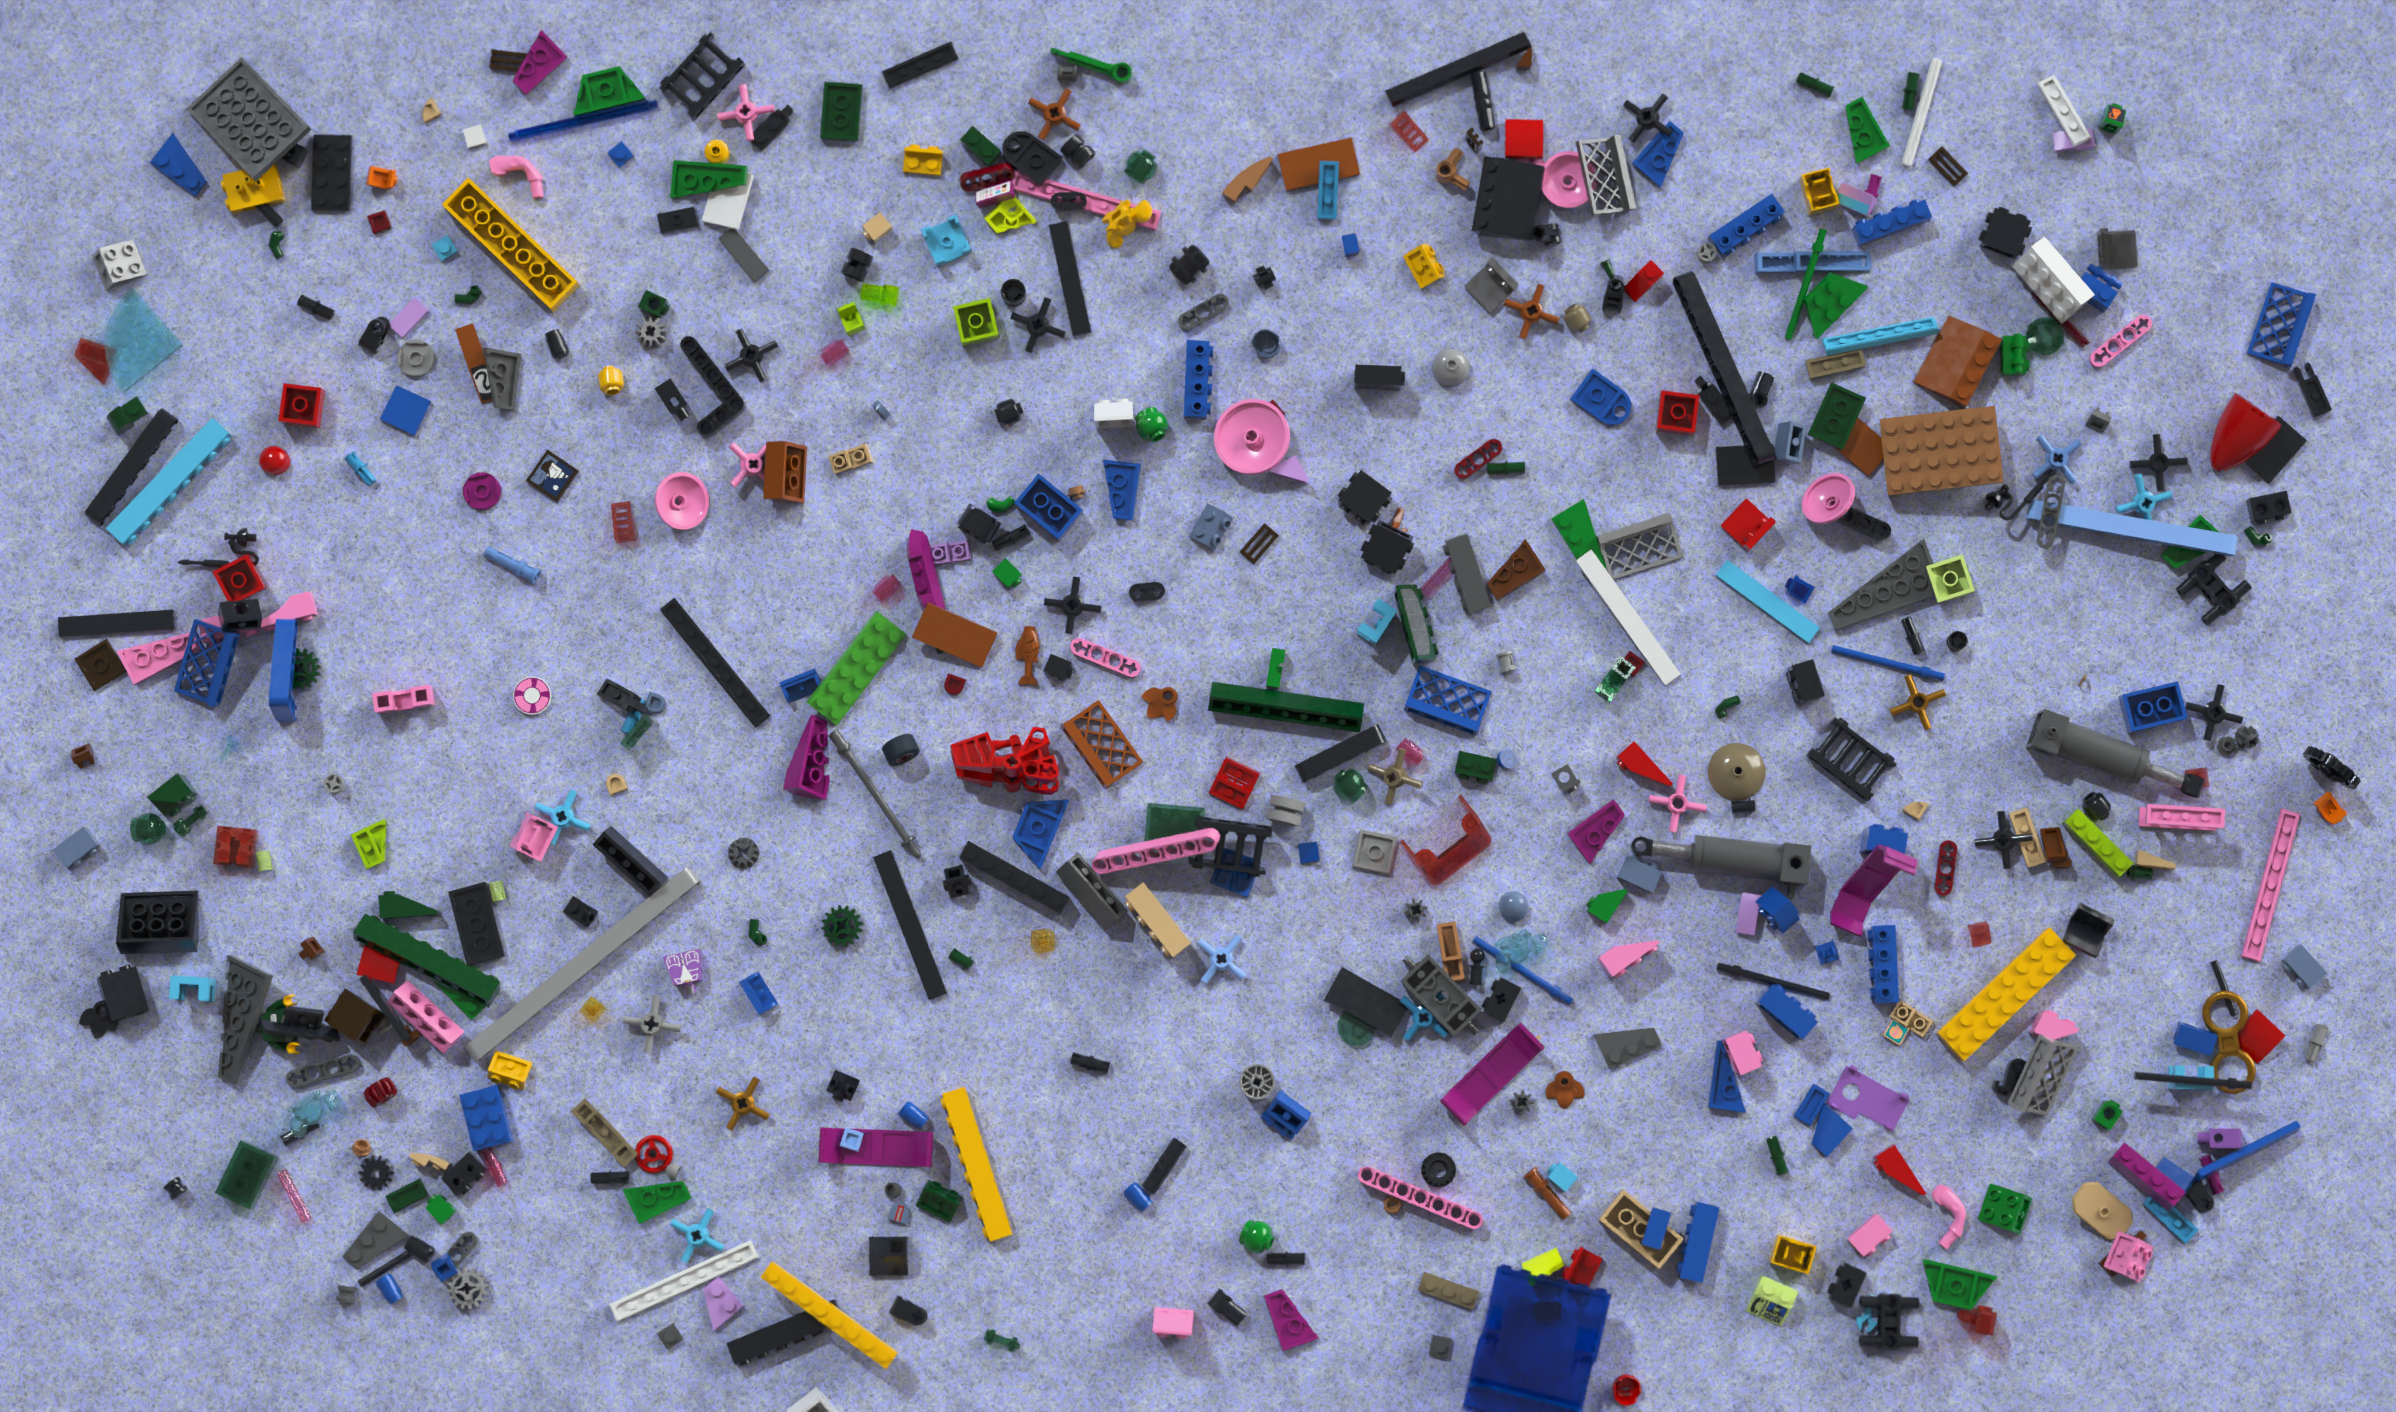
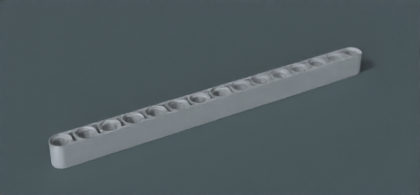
M689 866L683 869L470 1041L464 1048L476 1063L480 1061L481 1057L489 1054L496 1048L497 1044L505 1041L511 1036L512 1032L525 1025L528 1019L541 1012V1009L552 1003L559 994H563L572 987L571 985L575 981L578 982L590 969L593 970L599 965L601 960L614 953L617 947L630 940L633 934L640 932L647 926L648 922L661 915L664 909H668L677 902L676 900L679 897L687 894L695 884L698 885L701 882Z

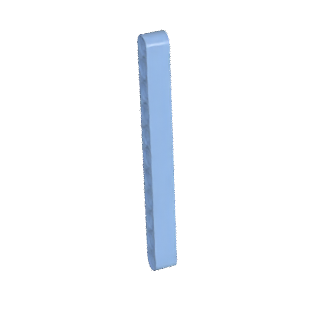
M2032 500L2030 502L2027 520L2035 519L2040 522L2044 501ZM2047 502L2048 506L2051 508H2055L2058 505L2056 503ZM2062 504L2057 525L2225 556H2235L2238 537L2235 535ZM2051 516L2044 518V523L2054 525V518Z

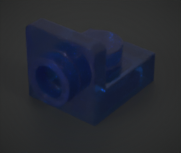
M1795 575L1794 578L1789 577L1784 586L1787 588L1786 594L1806 604L1815 588L1800 579L1798 575Z

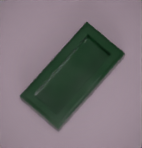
M419 1178L385 1197L393 1213H396L429 1195Z

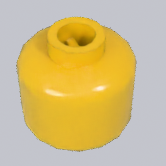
M721 140L710 141L704 150L705 158L709 163L725 164L730 156L728 146Z
M606 366L599 372L598 382L600 390L608 396L619 394L624 388L622 371L614 366Z

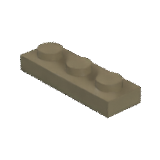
M1862 349L1805 360L1809 380L1866 367Z
M1426 1272L1423 1273L1418 1288L1421 1292L1472 1310L1479 1293L1477 1290Z

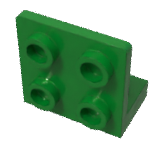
M1991 1183L1989 1184L1978 1220L2020 1235L2033 1198Z

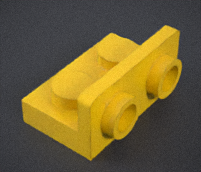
M915 144L904 147L903 172L941 176L943 151L939 150V147L928 146V149H925Z
M1421 244L1403 255L1420 289H1424L1438 279L1445 277L1443 273L1444 268L1440 262H1437L1435 251L1430 245Z
M495 1051L488 1068L487 1078L496 1084L503 1083L512 1089L524 1090L532 1062Z

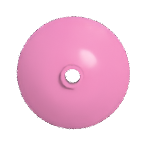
M1564 151L1550 157L1544 164L1545 170L1541 190L1545 197L1554 205L1562 208H1575L1586 203L1588 198L1578 153ZM1589 162L1587 165L1588 171L1593 174L1595 168ZM1565 179H1570V180H1571V184H1570V185H1566V184L1564 183V180H1565ZM1593 181L1591 186L1595 191L1597 183Z
M677 472L668 475L660 482L655 493V506L658 515L668 526L680 530L690 529L700 524L705 518L709 508V496L705 485L699 478L690 473ZM675 499L679 500L678 505L675 504Z
M1830 473L1816 479L1804 493L1802 499L1804 515L1808 520L1816 524L1831 523L1842 517L1854 501L1855 487L1853 482L1841 473Z

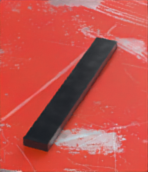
M1522 32L1387 89L1385 93L1392 107L1524 52L1528 48H1532L1525 32Z
M673 598L664 605L660 611L755 728L768 719L770 714L679 602Z
M892 851L874 856L873 859L928 999L932 1000L947 994Z

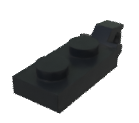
M789 105L781 111L777 109L753 132L754 140L751 142L762 152L788 126L790 122L788 117L794 110Z
M1702 376L1696 378L1694 381L1699 387L1696 391L1700 395L1699 398L1720 426H1722L1732 418L1722 394L1711 381L1706 383Z
M606 678L597 693L599 697L627 712L633 713L636 710L645 714L648 710L644 704L640 703L641 698L637 694Z

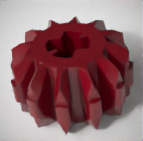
M385 1077L367 1087L363 1095L366 1102L371 1107L376 1108L395 1097L398 1091L394 1082L390 1078Z

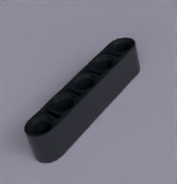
M1379 724L1298 763L1294 767L1302 782L1305 783L1309 779L1315 778L1325 771L1333 769L1343 762L1375 748L1381 743L1387 742Z

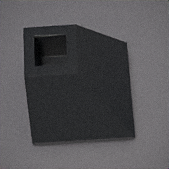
M908 1236L869 1237V1276L908 1275Z

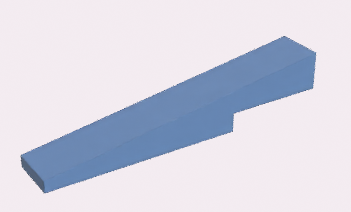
M1812 251L1756 253L1754 255L1755 274L1806 272ZM1822 251L1819 254L1814 272L1871 271L1870 251ZM1862 256L1866 259V264L1863 267Z

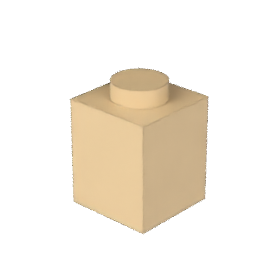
M881 212L862 225L865 230L862 232L868 241L873 240L874 243L893 230Z

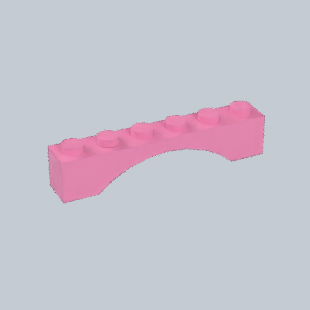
M308 591L290 596L280 609L262 619L260 629L241 630L238 632H240V635L246 634L247 637L257 635L259 630L265 629V632L275 630L276 619H302V622L313 620V616L318 615L313 594ZM218 616L202 619L204 622L221 627ZM199 625L201 637L207 635L205 628ZM220 632L213 634L217 644L221 643L220 641L223 640L225 634ZM209 636L202 639L204 644H209L210 647L214 646Z

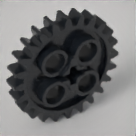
M2308 746L2304 751L2303 757L2329 780L2335 783L2339 782L2342 786L2344 785L2351 789H2356L2361 782L2360 778L2357 777L2358 775L2351 768L2342 764L2334 755L2328 752L2325 753L2313 746Z

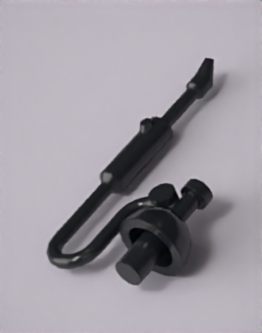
M2051 470L2041 483H2037L2023 499L2024 502L2011 516L2005 517L2003 515L2013 503V497L2007 492L2009 487L2006 484L2001 487L2002 489L1999 492L1992 491L1986 495L1988 502L1984 505L1985 509L1988 511L1993 507L1999 509L2003 505V499H2010L2001 509L2000 518L2006 521L2012 520L2026 504H2030L2044 488L2043 485L2057 471Z
M247 528L240 529L237 535L224 534V540L230 539L228 544L232 552L235 554L253 555L255 557L254 565L258 564L259 557L255 552L239 551L234 548L235 539L239 545L247 547V541H257V534H248ZM188 559L178 561V564L182 565L193 564L220 568L229 563L227 560L204 559V561H190Z

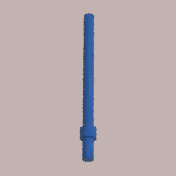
M1833 645L1831 650L1832 653L1918 674L1926 679L1929 677L1943 681L1945 673L1930 670L1931 668L1923 666L1921 668Z
M1477 936L1472 943L1550 992L1549 995L1552 997H1557L1568 1005L1573 1001V998L1562 992L1560 987L1548 983Z

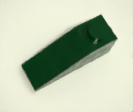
M384 891V895H378L380 919L440 915V911L402 895L395 894V891Z

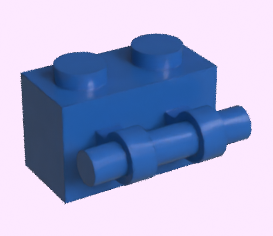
M2090 263L2086 270L2093 274L2090 275L2085 272L2081 276L2082 281L2094 293V296L2087 303L2104 313L2118 293L2111 287L2113 286L2119 290L2123 283L2118 281L2114 275L2110 276L2102 271L2103 268L2100 266L2096 267ZM2097 277L2107 282V284H2104L2103 282L2099 281Z
M1280 1090L1260 1118L1265 1121L1267 1126H1272L1279 1131L1282 1137L1286 1136L1292 1140L1295 1134L1297 1135L1308 1121L1311 1112Z

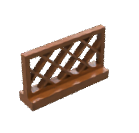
M1099 700L1072 719L1066 721L1060 727L1104 789H1107L1143 763L1140 756ZM1096 706L1102 711L1101 719L1090 717L1091 710ZM1078 719L1087 720L1086 730L1078 729L1074 722ZM1089 721L1100 722L1099 732L1088 731ZM1103 723L1112 725V735L1101 733ZM1087 734L1098 735L1097 746L1090 745L1086 741ZM1101 736L1111 738L1110 748L1099 746ZM1114 738L1121 739L1124 742L1123 750L1113 749ZM1099 749L1109 751L1108 761L1099 759ZM1112 752L1123 753L1121 763L1110 762ZM1125 754L1133 755L1137 762L1133 765L1124 764ZM1110 765L1120 766V773L1114 778L1109 773Z

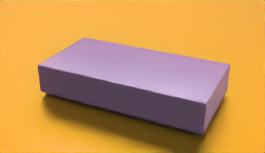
M414 297L390 322V327L404 338L429 310Z

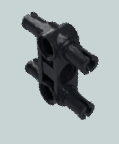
M2215 554L2208 561H2202L2188 573V578L2176 588V591L2183 597L2196 586L2210 600L2213 607L2201 617L2202 621L2208 626L2219 616L2226 615L2239 604L2240 598L2252 589L2246 580L2242 581L2233 590L2226 586L2214 571L2226 560L2224 555ZM2198 569H2202L2205 572L2203 579L2198 577ZM2223 598L2230 600L2231 605L2229 608L2222 604Z
M1880 1293L1877 1296H1860V1307L1877 1308L1878 1310L1877 1334L1859 1335L1860 1347H1876L1879 1350L1890 1351L1901 1348H1918V1336H1901L1900 1334L1901 1309H1918V1297H1902L1900 1294ZM1889 1297L1893 1300V1305L1890 1308L1885 1303ZM1888 1336L1892 1338V1344L1889 1347L1885 1344V1339Z

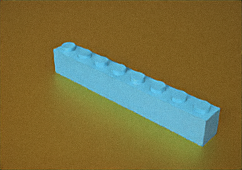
M211 418L106 529L123 545L126 546L127 544L131 545L138 538L136 535L141 530L145 531L150 526L151 522L149 521L154 516L158 517L164 511L163 507L168 502L172 503L178 495L176 493L181 488L184 490L191 483L190 479L194 474L197 476L204 470L203 465L207 461L211 462L217 456L216 452L220 447L225 448L231 440L229 438L232 435L214 418Z

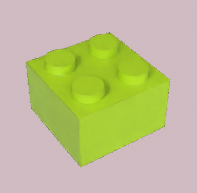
M990 298L953 306L962 347L1000 338Z

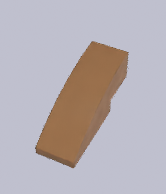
M1269 156L1247 167L1228 184L1222 192V196L1235 204L1245 189L1252 193L1272 164L1273 158Z
M1456 921L1436 924L1443 970L1456 983L1465 982Z

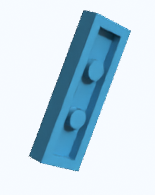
M1319 161L1317 218H1337L1339 161Z
M2150 1196L2142 1203L2184 1244L2199 1230L2175 1207L2168 1212Z

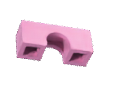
M431 685L411 687L408 690L372 693L374 711L377 714L435 706L434 692Z

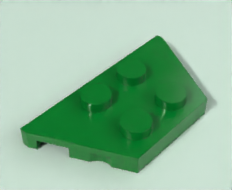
M620 66L582 75L573 114L574 117L643 101L646 98Z
M1829 272L1803 299L1805 308L1808 310V320L1812 325L1813 337L1818 339L1868 288L1867 285Z
M1927 1259L1922 1261L1931 1298L1935 1302L1971 1310L1980 1297L1985 1294L1989 1286L1997 1279V1276Z

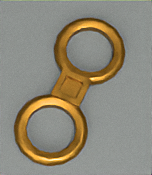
M2222 990L2213 993L2206 999L2203 1005L2202 1017L2207 1028L2218 1036L2219 1053L2214 1056L2210 1066H2214V1078L2220 1079L2218 1066L2225 1057L2237 1056L2246 1063L2248 1069L2245 1081L2253 1083L2256 1067L2253 1059L2246 1052L2240 1050L2238 1032L2244 1028L2248 1020L2246 1002L2240 995L2232 991ZM2222 998L2233 1000L2240 1010V1018L2237 1024L2228 1029L2216 1026L2210 1016L2212 1005ZM2216 1086L2227 1094H2238L2247 1090L2241 1088L2230 1090L2227 1087Z

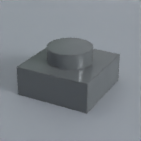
M674 1323L657 1333L667 1350L684 1339Z
M1433 1335L1429 1354L1448 1358L1452 1339Z

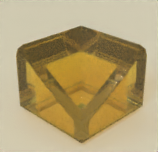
M1044 928L1031 931V948L1034 952L1039 954L1054 951L1055 933L1051 929Z
M591 996L579 1011L593 1023H596L607 1010V1007Z

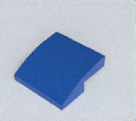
M1224 848L1222 861L1233 863L1235 851ZM1242 855L1241 864L1252 865L1253 858ZM1215 868L1210 884L1248 898L1256 877L1250 876L1247 872Z

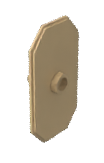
M2098 1182L2083 1183L2072 1197L2073 1212L2107 1240H2115L2118 1231L2126 1233L2132 1225L2131 1209Z

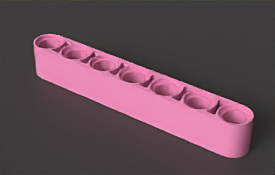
M1207 828L1101 850L1092 862V869L1098 874H1105L1211 852L1216 848L1220 834L1214 828Z
M1367 1166L1362 1167L1358 1171L1360 1182L1461 1225L1477 1229L1483 1223V1218L1478 1212ZM1366 1169L1372 1173V1177L1368 1181H1364L1361 1178L1362 1171ZM1382 1177H1387L1390 1181V1185L1387 1188H1382L1379 1185V1180ZM1402 1184L1408 1189L1407 1194L1404 1196H1400L1397 1193V1187ZM1422 1192L1425 1194L1426 1198L1423 1203L1415 1201L1416 1193ZM1438 1199L1443 1202V1208L1440 1211H1436L1433 1208V1202ZM1454 1207H1458L1461 1210V1215L1458 1218L1451 1216L1450 1212ZM1471 1215H1477L1479 1218V1223L1475 1226L1469 1224L1468 1219Z

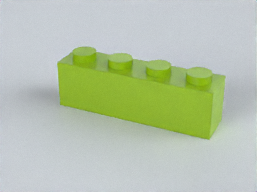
M2080 809L2074 810L2062 822L2116 878L2120 877L2133 864Z

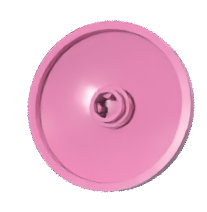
M1246 399L1230 406L1220 416L1214 431V445L1220 459L1233 471L1245 475H1258L1273 469L1282 461L1290 444V428L1286 418L1276 406L1260 399Z

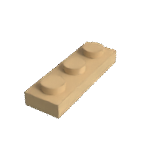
M2028 808L2009 813L2008 816L2015 835L2033 833L2034 841L2018 842L2026 867L2030 868L2046 862Z

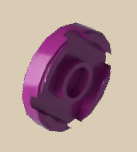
M478 472L471 475L464 484L463 496L472 508L488 510L498 503L501 496V486L493 475L486 472Z

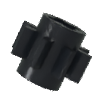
M1264 265L1256 268V274L1253 275L1258 288L1263 286L1265 290L1273 287L1272 282L1276 280L1270 267L1265 269Z

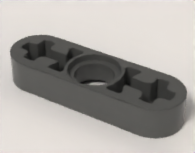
M1216 294L1186 311L1178 319L1179 327L1182 330L1189 331L1225 311L1228 307V298L1224 294ZM1217 298H1219L1220 300L1224 299L1225 302L1223 303V307H1220L1219 305L1214 307V310L1216 312L1212 313V309L1208 305V303L1211 302V305H1214L1217 303ZM1205 307L1209 310V314L1207 317L1202 318L1198 315V310ZM1195 312V316L1199 321L1196 322L1193 319L1190 321V326L1182 325L1184 322L1183 318L1190 319L1193 317L1191 313Z
M473 1232L463 1233L446 1252L450 1257L453 1250L461 1252L460 1260H452L456 1269L477 1245L478 1238ZM465 1236H472L473 1238L471 1241L473 1242V1244H467L464 1249H467V1252L465 1253L464 1250L458 1247L457 1245L458 1243H460V1245L462 1246L465 1243Z

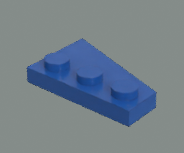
M1671 121L1665 126L1673 131L1672 135L1667 137L1662 132H1659L1632 162L1633 166L1659 188L1663 184L1684 134Z
M174 133L169 136L150 161L153 166L195 197L207 183Z
M1103 459L1113 518L1133 521L1141 464Z

